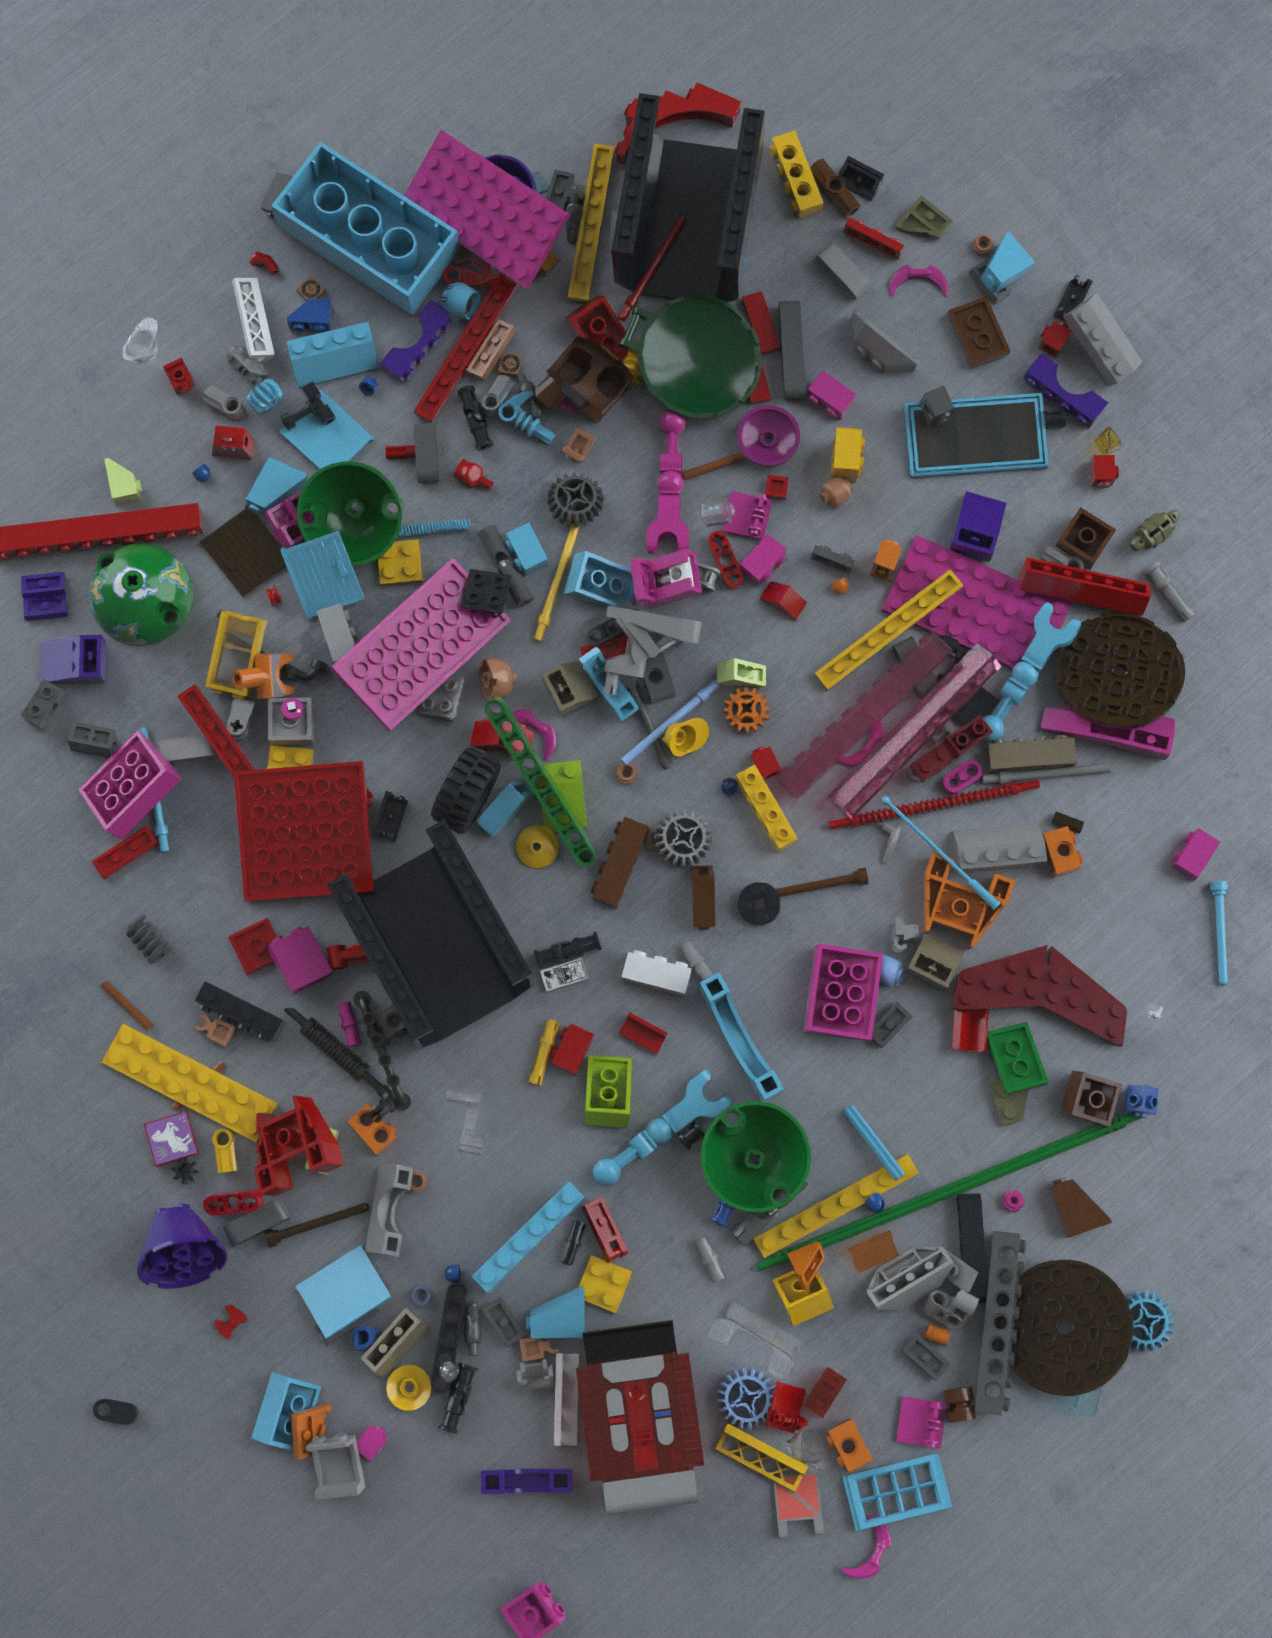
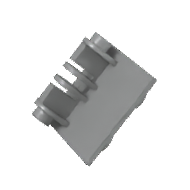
M222 345L229 352L227 355L228 362L239 372L242 371L241 374L252 384L258 385L262 381V375L269 376V373L264 370L266 368L265 365L258 360L249 358L248 350L245 347Z
M450 676L419 705L417 714L444 717L447 721L454 722V719L457 718V707L460 706L459 700H462L461 694L463 688H465V678Z

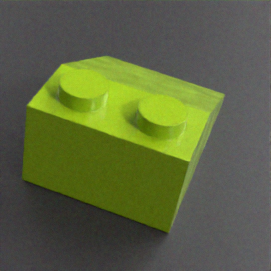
M580 760L544 764L583 829L587 828ZM539 777V786H545L546 780ZM547 797L549 804L555 805L558 803L556 797ZM542 807L544 826L553 832H557V829ZM560 814L558 816L560 822H569L567 815Z
M588 1055L584 1125L628 1128L632 1058Z

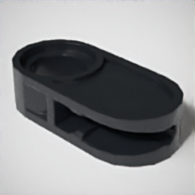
M100 1399L93 1407L94 1416L99 1420L128 1425L134 1423L139 1416L138 1408L134 1404L123 1401ZM102 1403H107L111 1408L107 1416H102L99 1413V1406Z

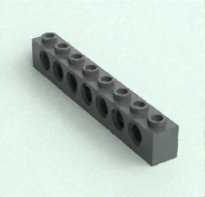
M994 1231L975 1405V1412L1005 1416V1411L1009 1412L1010 1398H1007V1390L1012 1387V1375H1009L1010 1366L1014 1365L1015 1353L1011 1351L1012 1343H1016L1017 1339L1014 1321L1019 1319V1307H1016L1017 1298L1021 1297L1022 1285L1018 1284L1019 1275L1022 1276L1024 1271L1021 1253L1026 1251V1240H1023V1235L1019 1233ZM1012 1250L1014 1258L1009 1262L1004 1261V1252ZM1010 1273L1012 1276L1010 1283L1002 1284V1274ZM1002 1295H1008L1009 1303L1005 1307H1001L998 1303ZM1001 1317H1005L1007 1320V1325L1004 1329L996 1327V1321ZM997 1340L1004 1341L1005 1347L1001 1352L994 1350V1343ZM996 1362L1002 1365V1372L998 1375H994L991 1371L992 1365ZM993 1385H997L1000 1388V1394L995 1398L989 1395V1389Z

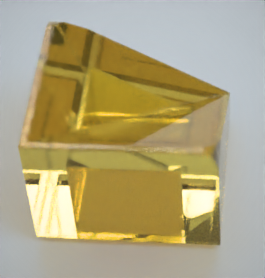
M1107 427L1094 440V443L1103 455L1112 454L1121 445L1120 439L1111 427Z

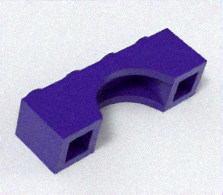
M430 300L418 315L419 322L423 328L420 340L409 348L393 347L380 363L382 371L400 384H403L405 380L408 381L413 376L415 367L425 361L426 353L430 348L436 347L443 332L446 333L452 325L451 313L433 300Z
M1041 353L1026 371L1023 379L1026 380L1028 386L1041 391L1047 400H1053L1059 405L1060 409H1065L1067 414L1073 415L1079 424L1091 428L1104 412L1109 402L1092 390L1085 394H1072L1064 390L1057 380L1058 365Z
M572 1468L481 1470V1494L573 1492Z

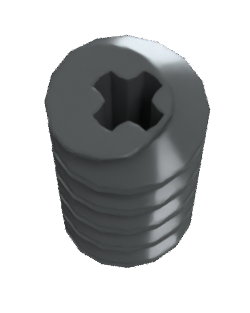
M144 914L129 925L126 936L128 938L133 937L132 943L138 944V950H144L143 956L149 957V963L153 964L162 960L173 947L165 948L169 942L167 940L162 943L160 942L163 935H154L157 928L149 929L152 922L144 923L143 921L146 918Z

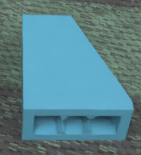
M1008 232L997 246L981 280L994 295L1027 275L1035 261L1011 233Z
M269 457L246 498L249 510L255 514H264L269 509L303 489L308 481L307 474Z
M522 779L509 783L476 822L485 834L497 835L536 795L531 787Z
M579 1287L532 1308L530 1317H526V1331H531V1339L585 1338L584 1287Z

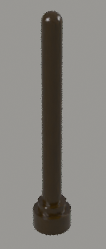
M362 1203L280 1231L278 1229L273 1230V1228L266 1230L264 1234L268 1247L278 1246L282 1239L366 1212L369 1209V1205Z

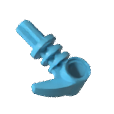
M532 390L513 396L499 407L498 413L500 418L508 423H515V428L521 427L522 432L528 431L527 436L529 438L534 435L547 444H551L554 440L555 433L540 425L541 420L539 418L534 421L532 420V415L527 417L526 412L521 409V404L534 395ZM507 407H513L514 415L511 418H505L504 410Z

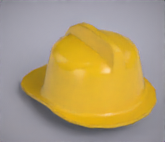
M701 718L673 723L668 727L665 735L662 736V741L666 743L674 756H684L698 750L707 742L709 737L708 723Z

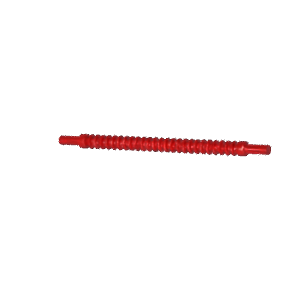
M1039 780L1018 784L1017 782H1011L1008 786L1006 784L1003 787L998 785L997 788L992 786L991 789L986 787L985 791L980 789L979 792L977 790H974L973 793L968 791L967 794L962 792V795L956 793L955 797L951 794L949 798L947 796H944V799L938 797V800L932 798V801L927 799L925 803L923 801H920L919 804L914 802V805L908 803V806L902 804V807L897 805L896 808L906 817L907 814H910V816L913 813L918 815L919 812L924 814L926 810L931 812V809L937 811V808L940 810L943 807L948 809L949 806L954 808L956 804L961 806V803L967 805V802L970 804L973 801L978 803L979 800L984 802L986 798L991 800V797L996 799L997 796L1002 798L1003 795L1006 797L1009 794L1012 796L1018 795L1022 791L1040 788ZM884 808V811L878 809V812L872 810V813L867 811L865 815L863 813H860L858 816L857 814H851L848 818L829 821L828 824L830 830L847 826L855 828L859 824L864 826L866 822L870 825L871 821L877 823V820L882 822L883 819L888 821L889 818L894 820L896 816L899 819L900 817L891 808L889 810Z

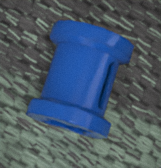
M719 1199L718 1207L714 1215L710 1216L709 1219L727 1228V1222L731 1213L736 1208Z

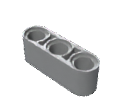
M831 243L816 256V261L821 268L851 299L856 300L871 287L868 278L835 244Z
M204 735L162 740L154 743V747L171 765L218 758V754Z

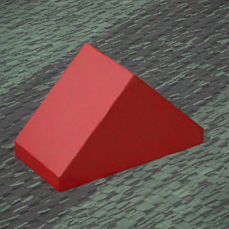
M770 581L760 597L761 601L795 621L807 604L791 586Z

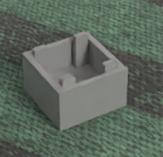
M268 698V741L270 745H314V702L312 698H295L303 705V715L296 721H289L282 715V703L289 698Z

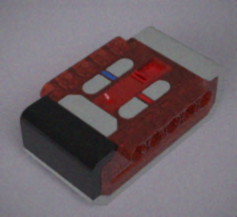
M673 1320L582 1332L587 1367L576 1368L589 1473L591 1482L602 1480L607 1515L698 1502L693 1467L704 1466L702 1442L689 1352L677 1354Z

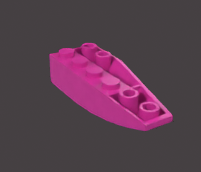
M1045 708L1040 729L1166 760L1170 756L1175 736V719L1163 716L1146 726L1133 729H1112L1087 721L1071 708Z

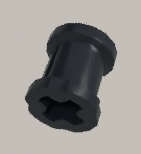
M1060 409V411L1056 412L1043 411L1045 429L1052 426H1066L1065 409Z
M695 1121L683 1133L677 1134L688 1150L691 1149L692 1144L705 1136Z

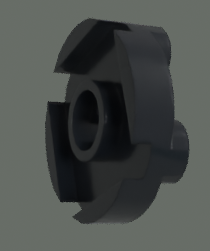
M754 882L747 885L741 891L737 904L742 918L753 925H765L773 922L781 911V899L776 888L762 882ZM763 898L765 907L763 909L758 908L757 910L754 901L755 899L760 900Z

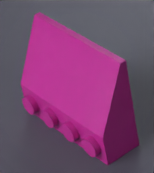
M137 730L78 790L105 831L122 840L173 789L181 778L165 757L141 731Z
M817 944L814 947L803 1033L871 1041L883 954Z

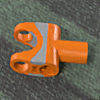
M256 654L255 668L235 670L232 678L233 684L237 689L257 687V698L260 699L277 698L295 693V686L283 684L279 676L282 666L289 663V661H293V654Z

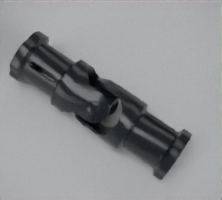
M474 385L460 388L457 393L461 396L464 405L462 409L470 433L474 436L475 448L477 451L492 447L494 444L487 432L488 425L482 412L481 404L477 401L476 389Z
M595 931L590 936L576 937L573 941L553 944L551 948L542 951L534 950V955L539 969H542L544 965L554 962L557 964L574 958L575 955L581 957L586 952L596 949L600 951L602 949ZM561 945L565 958H561L558 953V948Z
M460 1362L457 1378L453 1381L450 1390L449 1402L444 1408L446 1412L443 1422L438 1427L454 1434L458 1433L457 1426L460 1417L464 1415V1406L472 1390L471 1382L474 1373L478 1371V1368ZM460 1388L464 1390L465 1395L463 1393L455 1392V1390Z

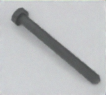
M635 680L626 684L624 688L630 692L639 708L638 712L649 735L655 730V727L637 687L640 685ZM658 738L652 744L662 767L667 770L671 768V764Z

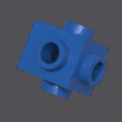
M1128 1085L1125 1111L1134 1113V1117L1147 1118V1115H1156L1159 1103V1089L1147 1085Z

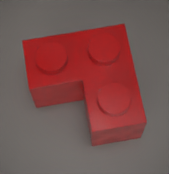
M488 718L475 721L470 746L485 752L501 751L510 755ZM509 722L501 723L505 731L512 730V725ZM519 723L532 744L534 732L526 729V725ZM520 740L513 741V746L516 749L521 750L524 748Z

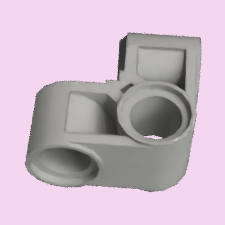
M962 1289L954 1297L935 1290L923 1304V1310L929 1317L942 1322L951 1329L957 1330L962 1328L966 1320L971 1317L979 1299Z

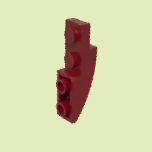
M979 715L913 762L910 768L920 781L924 783L969 752L992 734L993 731L981 715Z

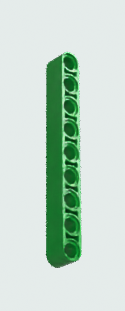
M499 696L490 698L484 709L489 721L576 862L582 867L591 866L596 858V849L505 700ZM490 704H499L501 711L498 713L493 712ZM509 722L512 725V730L505 731L501 723ZM520 740L524 748L521 750L516 749L513 746V741ZM532 759L535 762V767H526L524 760ZM538 777L544 778L546 785H537L535 779ZM547 797H556L558 803L555 805L549 804ZM560 814L567 815L569 822H560L558 816ZM573 832L579 834L580 840H571L569 834ZM588 851L592 858L588 860L583 859L580 853Z

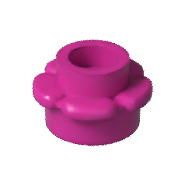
M1008 1191L1004 1194L1003 1206L1005 1209H1009L1010 1212H1018L1024 1206L1025 1201L1019 1191Z

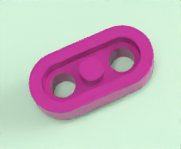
M968 760L947 773L942 782L944 790L950 794H956L979 780L983 772L981 764L975 760ZM972 769L975 774L969 775L967 770ZM949 781H956L957 786L952 787Z

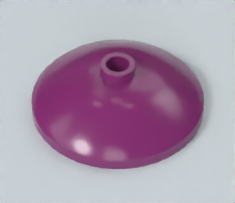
M772 405L759 406L749 411L742 418L738 426L737 442L741 452L749 461L759 466L774 467L787 462L796 453L800 443V429L795 418L785 409ZM769 438L772 442L765 443L764 439Z

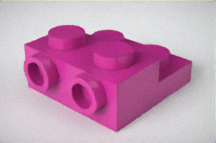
M540 1580L500 1608V1611L518 1638H541L566 1619L563 1606L560 1603L554 1602L551 1597V1588L546 1583L542 1584Z

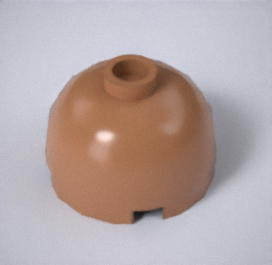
M491 658L481 661L479 675H483V682H479L483 698L486 701L495 696L504 699L510 694L513 684L516 683L515 672L501 659Z

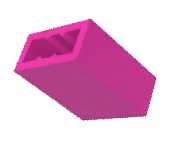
M302 926L297 927L287 937H276L268 947V952L291 996L332 975V970L309 926L302 928Z

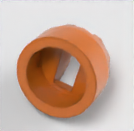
M846 577L831 583L832 589L837 594H844L849 588Z

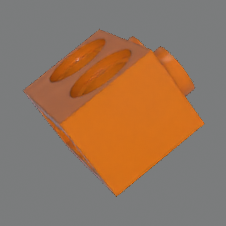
M366 1104L347 1122L372 1151L379 1156L398 1139L394 1135L398 1131L390 1122L387 1124L382 1120L378 1123L374 1122L378 1115L373 1118L371 1125L363 1126L361 1123L362 1117L369 1114L376 1107L374 1105L371 1108ZM380 1131H385L387 1133L386 1141L382 1143L377 1142L376 1134Z

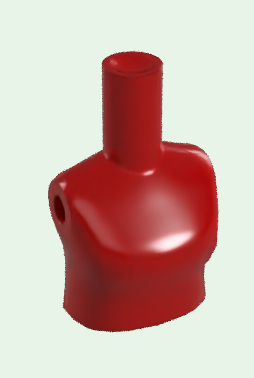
M464 458L457 466L453 478L460 480L468 488H473L480 484L490 490L494 482L483 477L484 470L480 465L469 462Z

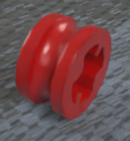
M275 585L272 589H265L272 607L275 606V603H282Z

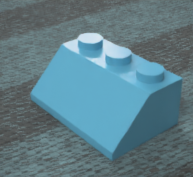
M272 1372L252 1439L268 1445L293 1450L291 1414L315 1407L322 1386Z

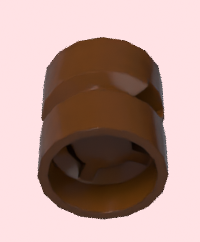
M972 1386L943 1391L945 1403L950 1407L947 1409L949 1423L978 1418L977 1412H975V1405L972 1404L974 1400Z

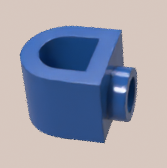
M371 1326L352 1328V1341L355 1351H367L382 1335L381 1331L377 1327Z

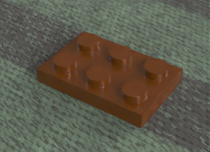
M987 296L948 310L947 314L971 368L1010 354L1011 351Z

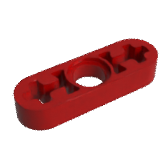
M714 531L708 539L709 548L717 568L721 572L720 575L724 585L730 590H736L743 583L742 572L726 534L722 531ZM715 537H718L719 540L723 539L721 541L723 550L720 552L718 544H713ZM723 555L729 556L732 560L731 564L727 566L722 565L719 561L720 557ZM731 569L735 578L738 577L736 584L728 581L730 580L729 570Z
M256 1189L215 1193L204 1199L203 1207L205 1212L212 1216L252 1212L263 1206L264 1197ZM230 1197H234L237 1200V1208H233L230 1205ZM249 1198L255 1199V1203H254V1202H247V1203H245V1200H247V1199H249ZM212 1202H213V1203H220V1202H222V1205L216 1207V1206H213V1205H212Z

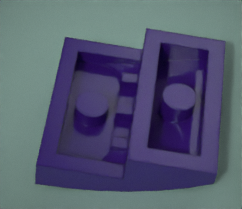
M64 572L21 576V594L23 596L25 621L68 616Z

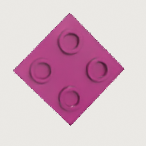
M731 491L722 531L763 539L772 500L767 499V495L759 493L758 496Z
M902 1396L896 1441L941 1449L947 1404Z

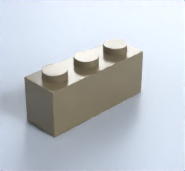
M405 1307L360 1359L374 1373L386 1378L430 1327L415 1312Z

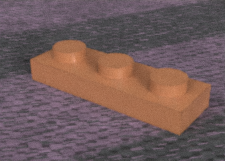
M497 319L466 368V372L485 381L517 331L515 326Z

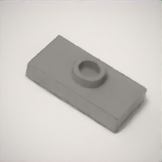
M946 1250L955 1264L946 1279L963 1291L970 1292L979 1272Z

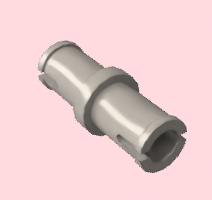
M691 941L679 948L690 963L689 967L695 970L701 981L713 976L704 962V957H700Z
M705 1236L695 1241L694 1244L703 1259L701 1261L702 1264L706 1265L714 1283L725 1278L726 1275L717 1259L719 1258L718 1254L714 1253L707 1239L708 1237Z

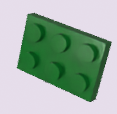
M1028 1022L987 1032V1043L1006 1096L1045 1086L1049 1083Z

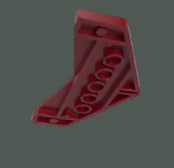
M1047 945L963 969L956 977L952 1010L971 1012L981 1009L1042 1008L1099 1036L1100 1040L1109 1045L1123 1046L1127 1019L1126 1007L1053 946L1049 948L1047 964H1045Z

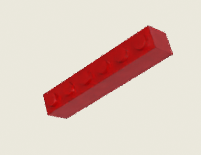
M1026 557L1019 575V590L1143 616L1151 598L1149 583Z

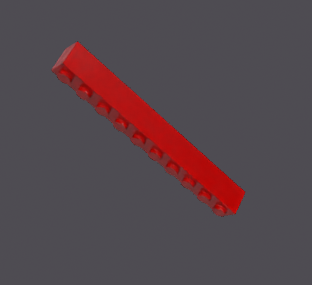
M198 503L2 526L0 527V561L7 560L8 557L12 556L26 558L29 557V554L49 555L50 552L54 551L68 553L72 551L71 549L91 550L95 546L109 548L113 547L114 544L120 543L123 545L135 544L136 541L151 543L161 538L174 540L178 536L197 537L198 534L204 533L201 508Z

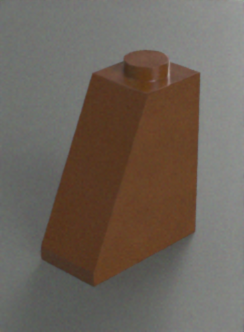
M713 865L691 866L693 927H698L699 930H709L711 927H715V876Z
M1063 1177L1053 1181L1054 1186L1048 1187L1067 1238L1112 1223L1110 1217L1073 1179L1066 1181V1178Z

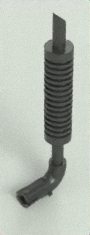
M294 1008L284 1009V1012L302 1026L301 1034L306 1036L307 1039L310 1038L314 1045L317 1044L316 1047H320L319 1049L323 1050V1053H326L330 1059L333 1058V1061H336L337 1065L340 1064L339 1066L343 1067L342 1069L346 1070L357 1082L363 1079L378 1092L377 1095L382 1098L379 1101L380 1104L369 1113L371 1119L378 1115L374 1122L378 1123L389 1112H394L393 1108L396 1104V1098L393 1091L368 1072L370 1066L366 1062L363 1063L364 1061L360 1060V1057H357L353 1051L350 1052L351 1049H347L344 1043H340L341 1041L337 1040V1037H334L330 1031L327 1032V1029H324V1026L317 1023L318 1021L313 1017L307 1020Z

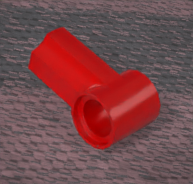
M360 944L327 947L328 964L331 970L345 969L350 965L370 963Z

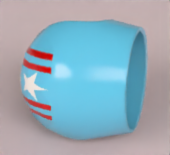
M457 282L448 285L441 295V304L445 310L457 318L471 320L479 308L480 295L470 286ZM472 295L473 302L471 309L465 315L467 301L469 297Z

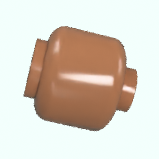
M836 476L822 485L820 498L825 505L828 504L833 508H837L851 499L852 486L846 478L842 479Z

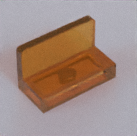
M890 1230L848 1248L859 1273L898 1256Z

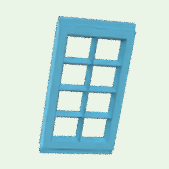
M938 1453L842 1477L856 1531L952 1508ZM928 1464L932 1481L918 1484L914 1467ZM909 1469L913 1486L899 1489L895 1472ZM890 1474L894 1491L880 1494L876 1477ZM871 1478L875 1495L861 1498L857 1481ZM934 1486L938 1503L924 1506L919 1489ZM914 1490L918 1508L904 1510L900 1494ZM895 1495L899 1512L885 1515L881 1498ZM876 1500L880 1517L866 1520L862 1503Z

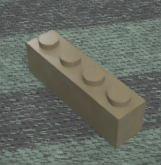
M1059 735L1055 739L1048 740L1047 737H1036L1034 741H1025V738L1013 739L1012 742L1004 743V740H993L986 747L988 773L1074 767L1077 763L1074 738H1068V735Z

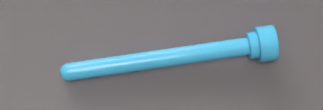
M1227 881L1210 882V891L1215 896L1219 984L1225 986L1228 983L1224 895L1228 891Z

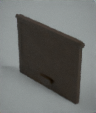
M247 505L243 511L200 541L204 549L243 598L286 567L280 550L282 547L258 516L249 510Z

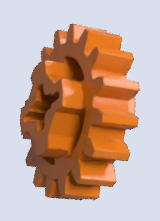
M747 687L744 688V692L737 688L736 695L729 694L731 701L725 700L724 705L728 707L723 709V713L728 714L725 717V721H731L730 728L737 726L738 733L742 729H745L746 734L749 733V729L757 732L758 725L762 728L764 727L762 720L768 721L769 716L764 714L770 712V707H765L768 699L762 700V692L758 695L755 694L756 688H753L751 692L748 691ZM758 704H759L760 709H761V714H760V716L758 715V712L756 711V707H757ZM733 705L737 709V713L735 716L732 712ZM751 707L750 713L745 712L742 714L743 708Z

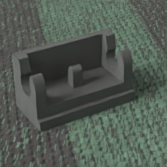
M73 721L67 741L71 751L110 758L114 754L113 744L117 743L114 729Z

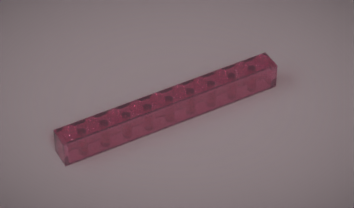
M934 631L930 635L926 633L919 640L920 645L916 649H909L903 657L905 659L900 664L897 662L893 664L887 671L889 674L884 679L880 677L872 685L873 689L868 694L864 692L857 699L858 704L855 707H848L841 714L843 718L838 723L835 721L826 728L825 731L827 733L822 738L818 736L810 744L811 748L806 753L802 751L794 759L796 761L795 764L791 767L786 766L779 773V783L796 800L808 791L952 654V648Z
M976 644L827 796L835 807L852 820L997 672L1001 665L994 655L979 644Z

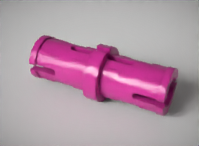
M351 1001L338 1004L342 1020L340 1025L341 1029H344L347 1046L354 1047L362 1044L357 1029L358 1021L355 1020Z

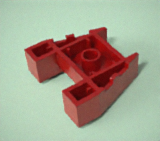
M292 1096L295 1108L277 1117L275 1114H256V1130L259 1131L258 1145L255 1146V1154H258V1166H255V1177L258 1190L263 1195L278 1196L293 1189L288 1164L305 1156L307 1157L309 1169L312 1172L328 1173L344 1165L339 1144L311 1097Z

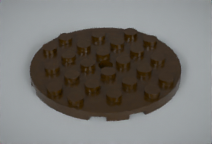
M1129 613L1101 614V617L1081 622V628L1072 643L1058 649L1055 661V679L1059 692L1065 702L1082 718L1102 727L1133 729L1159 720L1176 704L1185 681L1184 658L1180 654L1176 646L1177 643L1167 631L1164 632L1155 626L1153 621ZM1122 667L1126 672L1118 675L1114 669Z
M1069 1259L1043 1262L1028 1269L1022 1276L1020 1275L1018 1284L1022 1285L1021 1297L1017 1298L1016 1307H1019V1319L1014 1321L1017 1339L1016 1343H1012L1011 1352L1015 1353L1014 1365L1010 1366L1012 1370L1024 1382L1035 1389L1057 1396L1087 1394L1111 1381L1121 1370L1128 1358L1134 1334L1131 1309L1118 1285L1096 1267ZM1005 1295L1004 1300L1000 1305L1001 1307H1005L1008 1305V1295ZM1001 1317L997 1320L998 1329H1004L1007 1325L1006 1318ZM1067 1321L1071 1324V1331L1068 1334L1060 1332L1059 1325L1061 1322ZM999 1340L1001 1350H1003L1005 1347L1004 1341Z

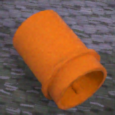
M929 1323L924 1338L946 1346L950 1331Z

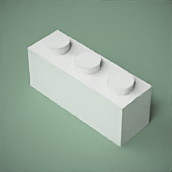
M634 950L633 953L628 952L621 980L685 997L692 969L688 968V964L676 961L675 964L668 963L664 957L654 956L653 959L646 957L644 952Z

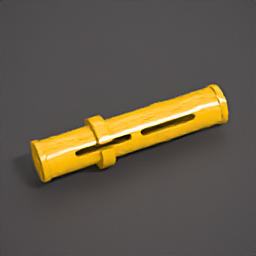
M547 1019L543 1035L539 1038L540 1045L528 1080L529 1083L542 1085L552 1048L556 1045L555 1038L560 1022Z

